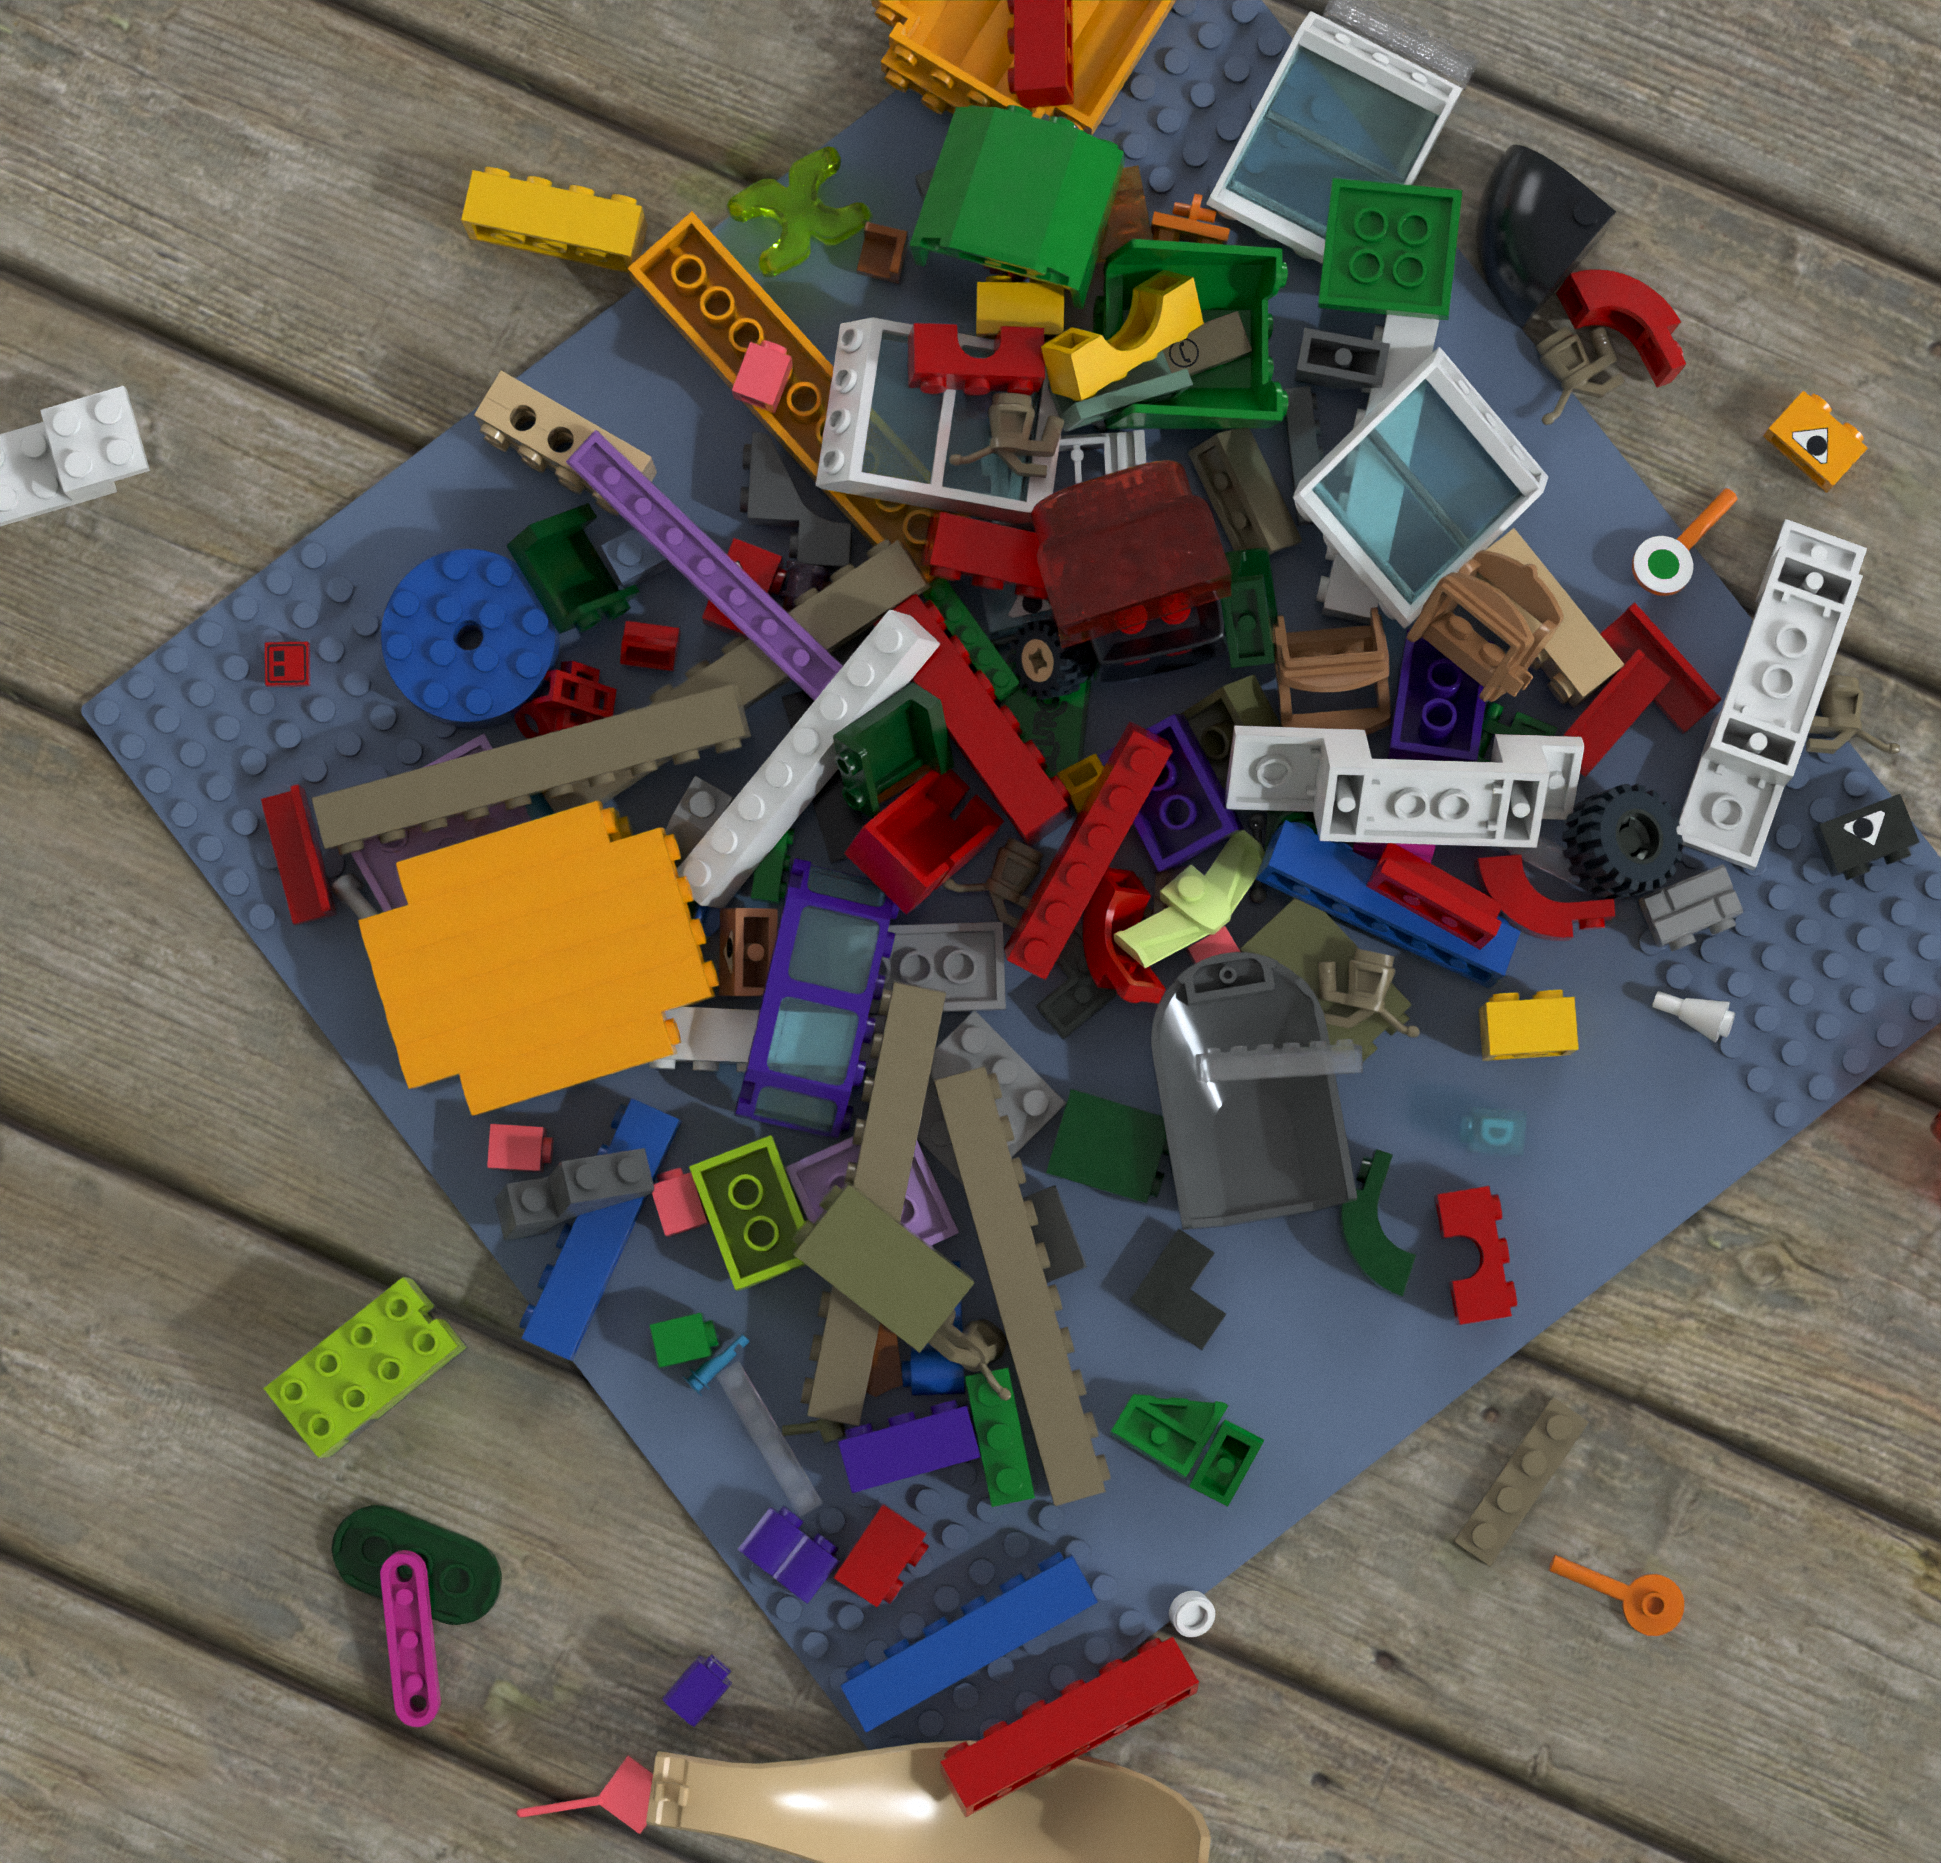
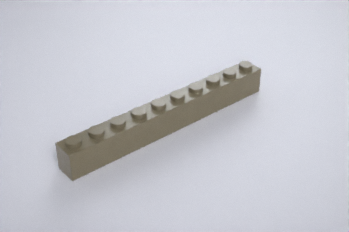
M888 539L880 542L866 553L869 557L867 561L856 568L851 563L839 569L830 576L833 582L831 585L820 592L816 588H812L793 601L796 608L788 613L831 654L872 627L873 623L882 618L889 609L893 610L914 594L920 595L931 587L902 542L897 540L891 544ZM740 636L721 649L724 656L712 664L704 660L685 673L688 680L676 688L668 684L654 692L649 697L652 703L648 706L734 684L739 688L745 711L792 679L750 638L745 640L743 636ZM632 708V709H630V710H628V711H626V712H630V711H633V710H636V709H635V708ZM671 759L656 762L657 768H659ZM630 769L615 773L616 781L606 785L590 788L589 781L572 785L574 793L548 799L547 792L542 794L554 813L594 801H600L603 805L650 773L632 776Z
M729 684L316 796L311 799L324 849H338L339 855H346L364 850L363 842L371 839L380 838L381 844L407 838L405 830L421 826L423 833L448 827L447 819L463 815L465 822L484 818L490 815L488 808L505 804L506 810L532 804L530 796L547 792L548 799L574 793L572 785L589 781L590 788L606 785L616 781L615 773L631 769L632 776L647 774L658 770L656 762L673 758L674 765L700 759L698 751L715 747L717 754L741 748L740 740L751 737L739 688L737 685Z
M893 981L892 989H883L878 1015L886 1016L883 1033L874 1032L869 1058L877 1059L874 1077L865 1076L861 1101L868 1102L869 1104L866 1119L857 1118L852 1144L859 1145L860 1148L857 1163L848 1162L844 1184L847 1181L900 1222L946 992ZM832 1285L831 1292L822 1291L817 1317L825 1318L822 1335H813L809 1360L817 1362L814 1377H805L800 1403L808 1404L807 1416L859 1426L880 1322Z
M983 1066L934 1080L1054 1506L1106 1492L1103 1481L1110 1480L1111 1477L1104 1454L1096 1456L1091 1439L1099 1437L1092 1411L1083 1413L1079 1396L1087 1394L1080 1369L1071 1371L1067 1354L1075 1352L1068 1326L1059 1328L1055 1314L1056 1311L1063 1310L1056 1284L1047 1286L1043 1269L1051 1267L1044 1242L1035 1244L1031 1230L1032 1226L1039 1225L1032 1199L1023 1202L1019 1184L1026 1183V1177L1020 1157L1011 1159L1007 1142L1015 1140L1008 1115L999 1117L995 1100L1003 1098L996 1072L987 1075L986 1068Z

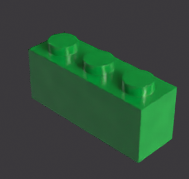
M1008 1368L991 1371L997 1382L1010 1391L1011 1398L1007 1401L998 1397V1394L992 1389L982 1373L965 1376L992 1507L1035 1498Z

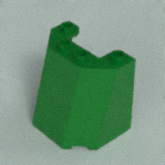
M975 105L956 107L909 245L915 264L924 267L929 251L1062 286L1071 291L1074 307L1083 309L1125 165L1124 151L1118 149V145L1111 141L1096 138L1080 129L1074 128L1075 124L1070 120L1056 116L1049 117V121L1032 117L1033 113L1023 107L1008 105L1006 110L997 107H980Z
M1131 239L1106 257L1103 268L1104 296H1096L1093 307V333L1102 335L1105 340L1113 337L1121 329L1128 317L1132 304L1133 288L1162 270L1194 277L1204 323L1238 311L1252 348L1251 355L1190 376L1193 385L1176 398L1153 405L1132 404L1112 417L1105 419L1106 428H1270L1283 421V417L1288 409V394L1285 390H1282L1281 384L1278 381H1271L1274 363L1273 358L1268 356V339L1271 338L1273 332V316L1271 313H1268V300L1276 296L1280 288L1285 287L1288 276L1287 264L1282 262V248Z

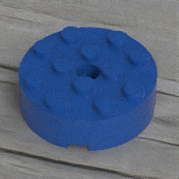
M459 549L444 552L425 560L400 581L384 611L381 627V646L385 664L391 678L418 710L428 717L450 726L471 729L485 728L513 719L524 704L542 695L549 684V681L544 680V677L548 671L555 670L559 656V633L518 564L494 552L478 549ZM473 629L481 632L483 640L477 648L473 650L461 648L460 639L464 633Z

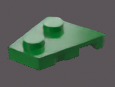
M1133 1394L1109 1434L1182 1479H1185L1229 1405L1218 1401L1209 1403L1188 1401L1185 1398L1171 1397L1165 1399L1156 1398L1151 1395Z

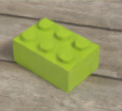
M772 1135L689 1166L736 1291L744 1290L806 1266L805 1263L793 1255V1249L797 1244L792 1241V1238L803 1225L805 1219Z

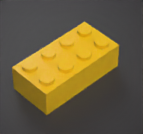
M485 167L484 172L472 170L461 218L464 228L472 240L629 273L627 268L641 256L648 227L643 208L636 205L637 200L620 194H612L611 199L594 196L595 192L592 189L578 185H570L569 190L552 187L551 181L536 176H528L526 181L510 178L509 172L494 167Z

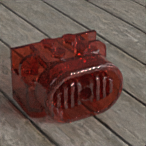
M1172 460L1153 461L1084 481L1045 497L1031 511V519L1040 544L1037 553L1040 578L1057 628L1061 648L1231 596V571L1211 510L1206 501L1192 494L1185 469L1179 462Z

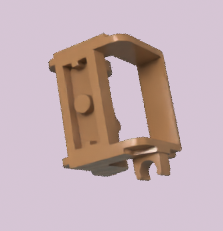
M1481 550L1466 562L1457 573L1451 572L1439 580L1423 605L1421 614L1409 631L1407 639L1413 643L1423 637L1484 687L1479 695L1481 700L1493 702L1506 692L1516 697L1520 689H1526L1533 678L1527 671L1551 640L1562 623L1564 614L1553 593L1544 581L1538 577L1537 567L1534 564L1523 565L1506 555ZM1478 573H1480L1482 576H1484L1487 580H1489L1492 584H1494V585H1495L1498 589H1500L1502 592H1500L1499 590H1497L1496 588H1494L1493 586H1491V585L1488 584L1487 582H1484V581H1482V580H1480V579H1478V578H1475V577L1477 576ZM1503 593L1542 623L1533 634L1522 614ZM1457 605H1461L1511 647L1505 654L1499 646L1489 643L1473 630L1467 620L1453 614Z
M1377 607L1370 608V626L1286 633L1284 615L1277 616V623L1272 624V635L1276 655L1274 669L1281 727L1365 730L1366 735L1391 724L1388 684L1389 654L1382 616L1378 614ZM1374 683L1378 706L1376 708L1292 715L1290 687L1311 692H1341Z

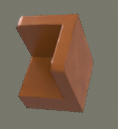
M866 222L864 228L865 238L857 266V274L899 284L909 244L908 231Z

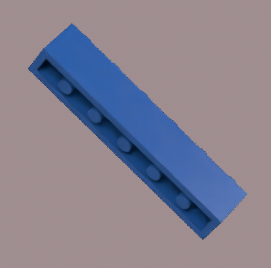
M1285 820L1272 834L1257 872L1256 880L1488 989L1505 976L1521 932L1510 926L1506 919L1500 916L1497 917L1502 923L1496 936L1479 950L1368 888L1366 885L1378 862L1377 859L1369 860L1353 852V849L1343 842L1319 841L1318 835L1314 834V831L1309 826L1298 822L1291 823Z
M631 1098L628 1106L620 1104L614 1115L610 1127L615 1129L616 1132L610 1146L603 1143L596 1156L645 1148L654 1184L657 1178L656 1175H658L682 1121ZM648 1195L578 1215L573 1226L565 1224L556 1243V1248L562 1250L556 1264L553 1266L548 1263L538 1282L537 1287L543 1290L536 1306L531 1303L528 1305L520 1321L519 1328L525 1330L521 1339L567 1360H574Z
M1058 1552L1037 1564L1041 1572L1027 1580H1025L1022 1573L999 1585L1002 1594L988 1602L984 1595H981L960 1607L964 1615L948 1623L944 1616L922 1628L925 1637L910 1645L905 1638L883 1650L886 1659L871 1667L868 1660H865L844 1672L848 1680L843 1682L840 1687L865 1732L867 1733L1098 1603L1073 1555L1071 1554L1063 1558L1061 1552Z

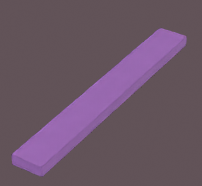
M595 430L569 457L566 463L815 701L843 665L599 431Z

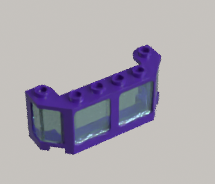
M794 858L734 1116L837 1139L840 1130L848 1132L853 1106H849L848 1101L852 1086L860 1087L866 1061L858 1059L862 1042L871 1043L876 1018L868 1017L872 1000L880 1001L886 976L878 974L882 957L890 958L895 933L889 932L888 928L890 919L896 920L899 907L870 878L815 866L810 861Z

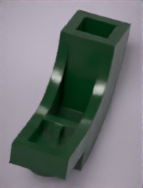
M1376 1149L1373 1151L1371 1158L1363 1156L1356 1181L1362 1182L1363 1185L1361 1190L1356 1189L1357 1200L1341 1204L1339 1207L1340 1229L1348 1254L1360 1272L1380 1289L1400 1298L1403 1297L1416 1255L1395 1246L1386 1237L1380 1226L1378 1201L1393 1154Z

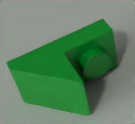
M1225 1419L1218 1427L1212 1443L1195 1472L1189 1487L1228 1507L1259 1452L1264 1439Z

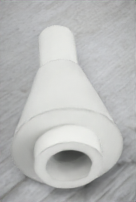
M1660 991L1657 992L1652 1006L1653 1008L1679 1016L1680 1020L1715 1043L1720 1035L1728 1037L1736 1014L1729 1011L1730 1002L1692 998H1685L1684 1000Z

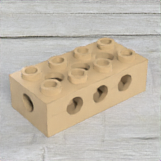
M503 371L499 372L474 414L481 427L479 431L485 435L484 440L504 452L509 447L515 449L522 456L521 461L540 473H544L546 468L555 472L554 474L560 478L558 482L562 486L578 495L582 493L583 489L586 490L597 500L595 502L596 505L614 516H618L619 513L566 463L569 457L595 430L599 431L651 482L657 474L651 456ZM525 422H535L529 430H519L520 426ZM563 443L573 444L566 452H555Z

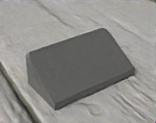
M1056 1185L1024 1197L1023 1202L1032 1199L1039 1224L1031 1227L1035 1244L1044 1242L1051 1267L1043 1269L1046 1283L1087 1268Z

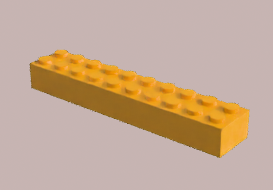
M691 211L627 268L630 278L731 390L750 342L761 345L762 340H766L787 349L785 355L791 356L793 366L776 412L772 413L747 403L744 404L816 483L834 367ZM871 408L861 472L930 484L931 473ZM822 489L873 547L886 539L891 544L897 540L902 542L929 584L936 580L937 577L929 576L930 567L921 566L920 562L931 514L944 512L970 518L969 515Z

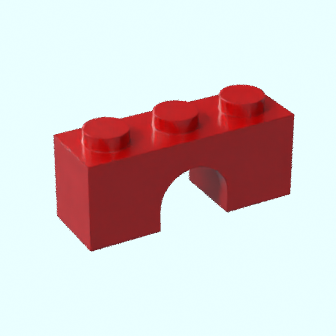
M914 323L908 336V388H920L923 393L939 394L947 389L964 390V393L968 395H984L990 391H1007V393L1025 394L1028 396L1032 395L1033 392L1038 393L1045 379V362L1041 346L1044 345V328L1001 326L994 340V354L987 358H974L966 354L960 347L957 324Z
M1490 1186L1435 1195L1434 1200L1441 1239L1451 1237L1466 1238L1477 1247L1480 1256L1479 1266L1472 1276L1467 1279L1449 1282L1456 1325L1511 1317V1307H1517V1296L1514 1282L1506 1281L1503 1264L1510 1263L1507 1240L1505 1237L1498 1238L1496 1221L1502 1220L1499 1195H1491Z

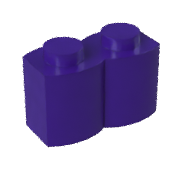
M784 1505L779 1511L770 1507L738 1550L808 1604L841 1560L834 1555L839 1548L820 1533H817L814 1538L806 1534L799 1528L804 1521Z
M713 1654L707 1659L699 1655L662 1697V1700L688 1724L695 1727L732 1685V1682L727 1678L731 1670Z

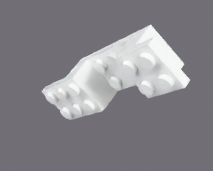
M125 386L42 409L40 411L43 422L0 434V526L116 493L114 481L150 471Z
M1787 519L1782 523L1755 600L1759 604L1722 710L1711 725L1678 819L1680 826L1676 827L1677 834L1682 835V845L1750 870L1756 868L1783 789L1794 776L1863 578L1859 571L1867 548Z
M1234 726L1224 800L1226 809L1313 812L1319 841L1537 848L1542 819L1566 820L1567 816L1573 813L1584 743L1582 737L1495 734L1491 762L1372 759L1365 730Z

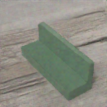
M1160 351L1156 358L1143 362L1128 371L1126 377L1106 385L1097 391L1093 398L1074 401L1071 398L1052 393L1050 383H1048V389L1059 418L1065 421L1063 428L1066 432L1108 419L1132 404L1153 405L1176 398L1191 387L1193 383L1187 369L1171 373L1164 353Z

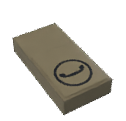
M1238 311L1202 324L1188 333L1186 339L1173 343L1162 350L1171 373L1187 369L1190 376L1252 354V348Z

